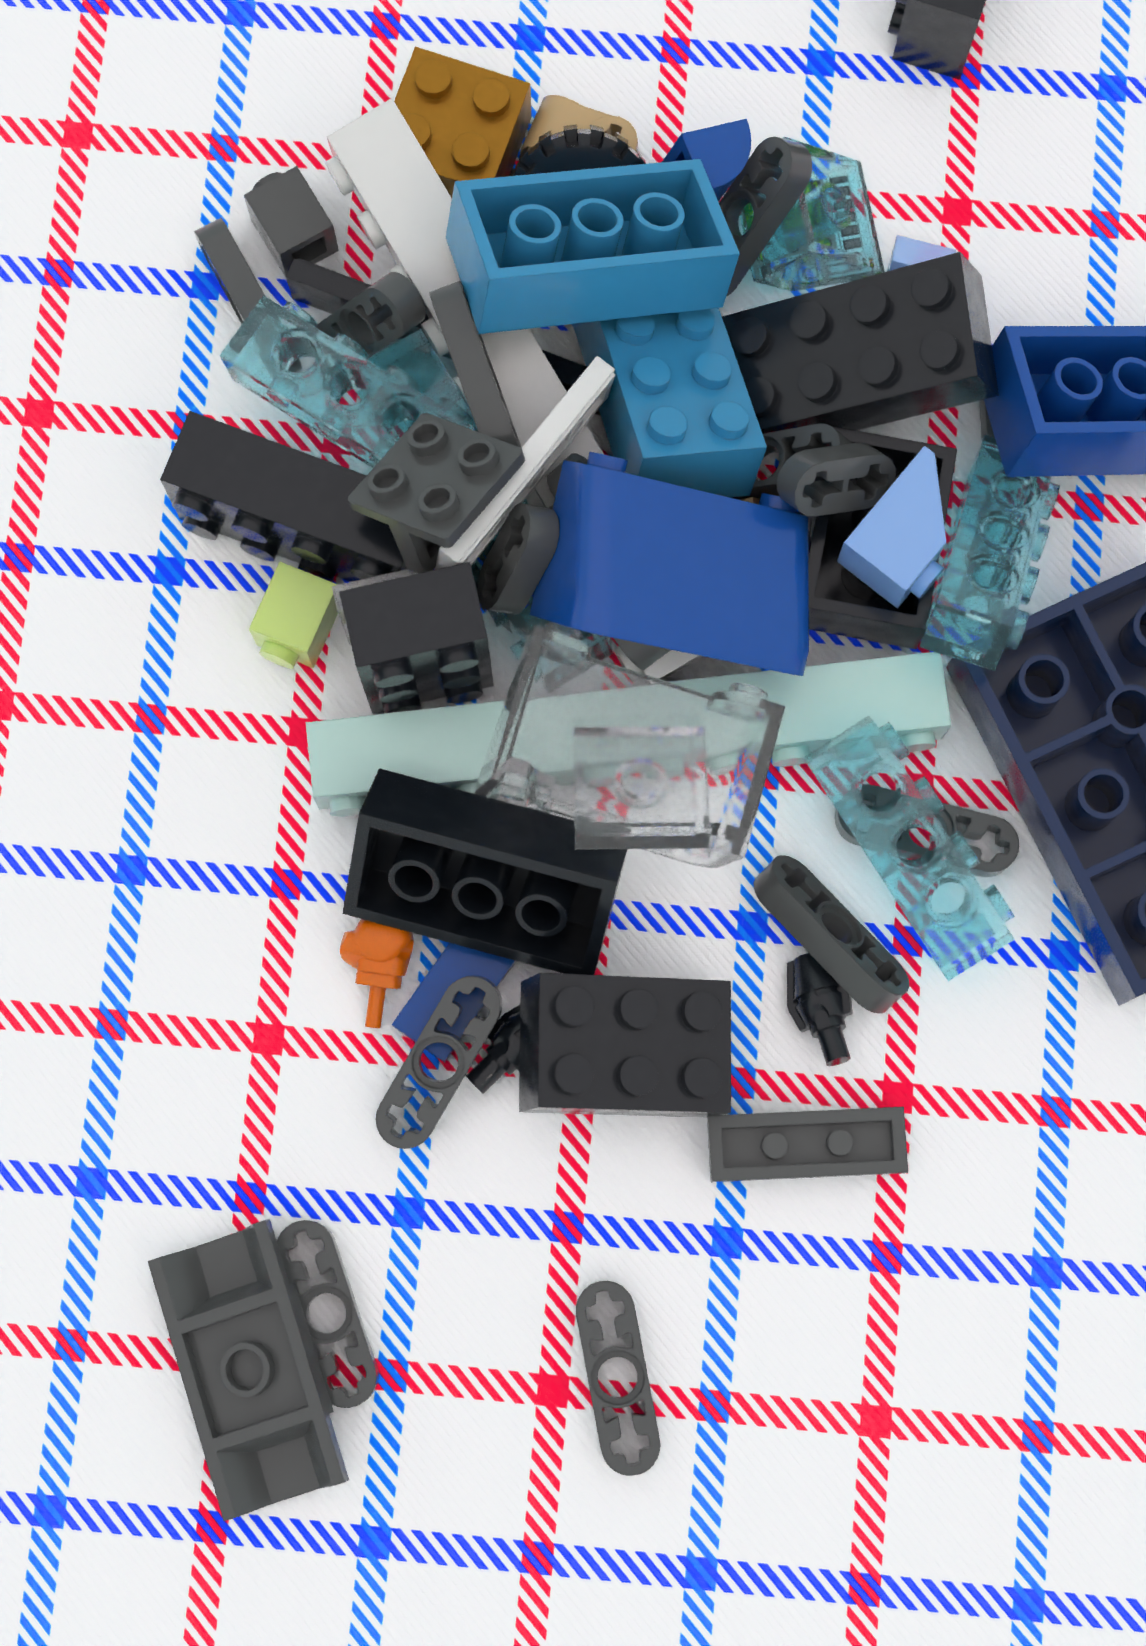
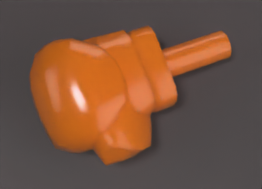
M361 919L353 931L344 932L340 944V954L347 964L358 970L355 983L370 986L365 1027L381 1028L386 988L401 989L402 976L406 975L412 955L414 937L411 932Z

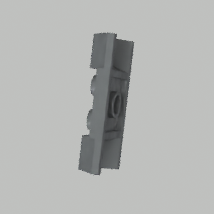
M263 1220L236 1233L147 1261L223 1520L227 1521L289 1498L349 1481L329 1415L334 1410L295 1282L289 1283L271 1220Z

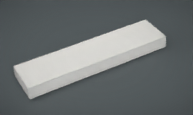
M598 356L594 358L523 445L524 464L452 547L444 548L441 546L439 548L435 570L470 562L472 566L501 530L513 507L524 502L608 398L615 377V369Z

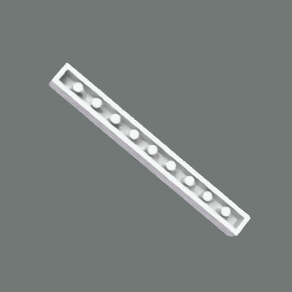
M391 98L326 136L333 157L327 160L325 165L343 196L354 191L365 211L359 214L357 219L375 250L386 245L397 263L395 267L389 270V273L398 272L404 275L419 291L425 304L426 314L429 317V320L422 323L421 327L437 355L442 357L449 352L429 292L460 281L446 240L452 198L394 100ZM530 329L481 334L521 447H523L567 391ZM457 375L453 378V381L456 387L458 388L461 396L463 397L464 401L466 402L467 406L469 407L461 382ZM587 425L583 427L524 500L526 504L549 508L554 504L555 497L547 484V476L571 453H577L587 460L589 452L604 454ZM619 646L613 649L631 681L633 682L642 676L646 684L659 683L703 657L671 650L647 669L641 670L625 655Z

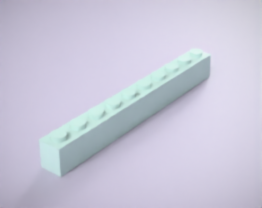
M941 651L811 665L805 667L803 676L767 670L305 722L313 799L319 810L330 809V815L337 817L359 815L379 768L489 798L495 797L494 790L520 787V794L541 795L558 790L557 783L583 780V786L586 788H603L621 783V775L646 773V778L649 781H664L684 776V768L709 766V771L713 774H726L746 769L747 761L772 758L773 766L787 767L809 762L810 754L835 751L836 759L849 760L873 754V747L897 744L899 752H919L934 748L936 740L942 739L952 725Z

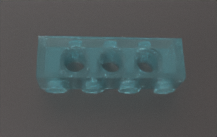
M263 295L219 355L233 381L372 468L400 439L390 434L392 429L402 421H416L421 414L429 413L473 430L471 416L458 404L444 397L435 402L419 392V384L406 372L393 365H389L386 370L367 360L369 357L368 353L357 342L341 333H338L335 338L325 334L316 328L317 322L309 313L292 302H286L282 307ZM299 358H316L313 365L306 371L299 373L289 371L290 366ZM361 388L367 390L366 396L356 404L344 405L339 403L341 397L351 389Z
M984 434L968 474L942 567H944V570L938 579L920 643L921 648L995 671L1005 647L1016 650L1023 636L1029 612L1020 610L1019 604L1028 605L1040 571L1039 568L1029 565L1030 560L1034 562L1039 561L1050 530V526L1040 523V520H1049L1060 489L1059 484L1050 482L1051 476L1006 477L994 436Z
M867 716L803 758L947 981H950L1015 940L1005 925L1007 921L1015 916L994 884L983 890L970 869L978 865L980 861L962 833L958 830L948 836L935 816L944 810L945 807L925 776L913 782L900 761L910 755L891 723L887 722L878 728L875 721L870 716ZM876 773L891 775L896 785L893 798L882 806H870L864 803L861 797V788L864 781ZM911 828H922L928 831L930 835V846L927 852L915 860H907L898 856L896 845L900 835ZM948 882L961 884L964 888L965 896L963 903L957 910L950 913H940L932 908L933 893L940 885Z

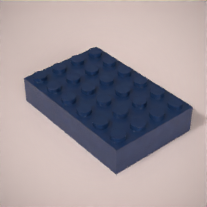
M1145 562L958 648L946 666L1118 1006L1146 994Z

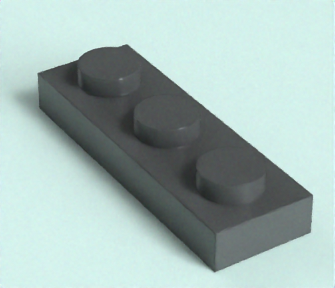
M904 1107L707 1116L710 1183L908 1173Z

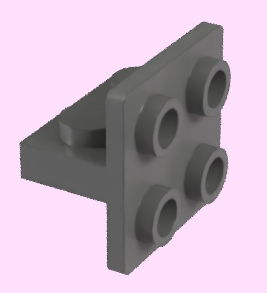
M424 413L417 418L348 496V502L353 511L389 525L407 569L418 574L432 571L436 567L439 548L441 546L450 548L457 542L524 464L525 456L522 448L432 414Z

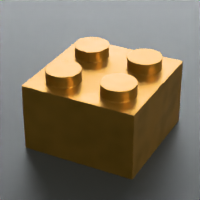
M416 46L394 100L451 198L455 181L509 176L532 118L531 83Z

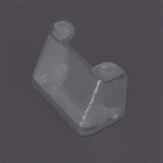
M552 622L545 623L544 628L534 626L526 638L480 771L475 794L631 836L629 846L695 866L720 868L745 858L785 706L767 701L768 693L766 691L743 683H731L728 691H717L712 695L685 688L590 657L592 649L587 644L581 642L583 634L577 629Z

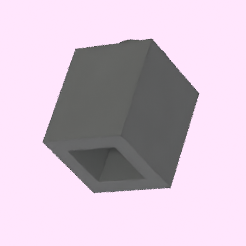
M297 166L284 173L275 172L266 175L254 185L250 192L244 194L251 222L285 278L294 258H301L316 264L339 251L334 226Z

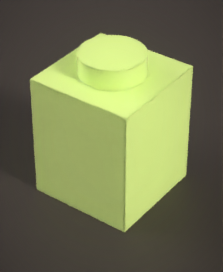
M279 561L249 627L256 645L261 647L259 654L265 659L286 668L293 669L296 662H299L314 669L342 606L338 585Z

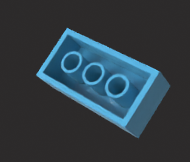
M701 159L455 181L446 231V240L478 334L722 308L740 255Z
M719 308L572 324L585 366L588 367L594 358L598 356L615 369V377L608 398L600 406L599 412L613 457L628 460L625 473L729 498L750 496L767 446Z

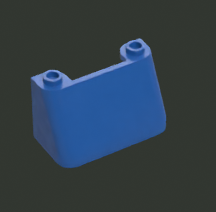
M589 452L587 464L563 460L553 510L558 515L559 520L558 544L553 558L535 589L529 615L597 635L792 675H804L809 654L808 516L797 514V509L782 500L780 496L761 493L759 504L628 474L625 473L628 460L605 454Z

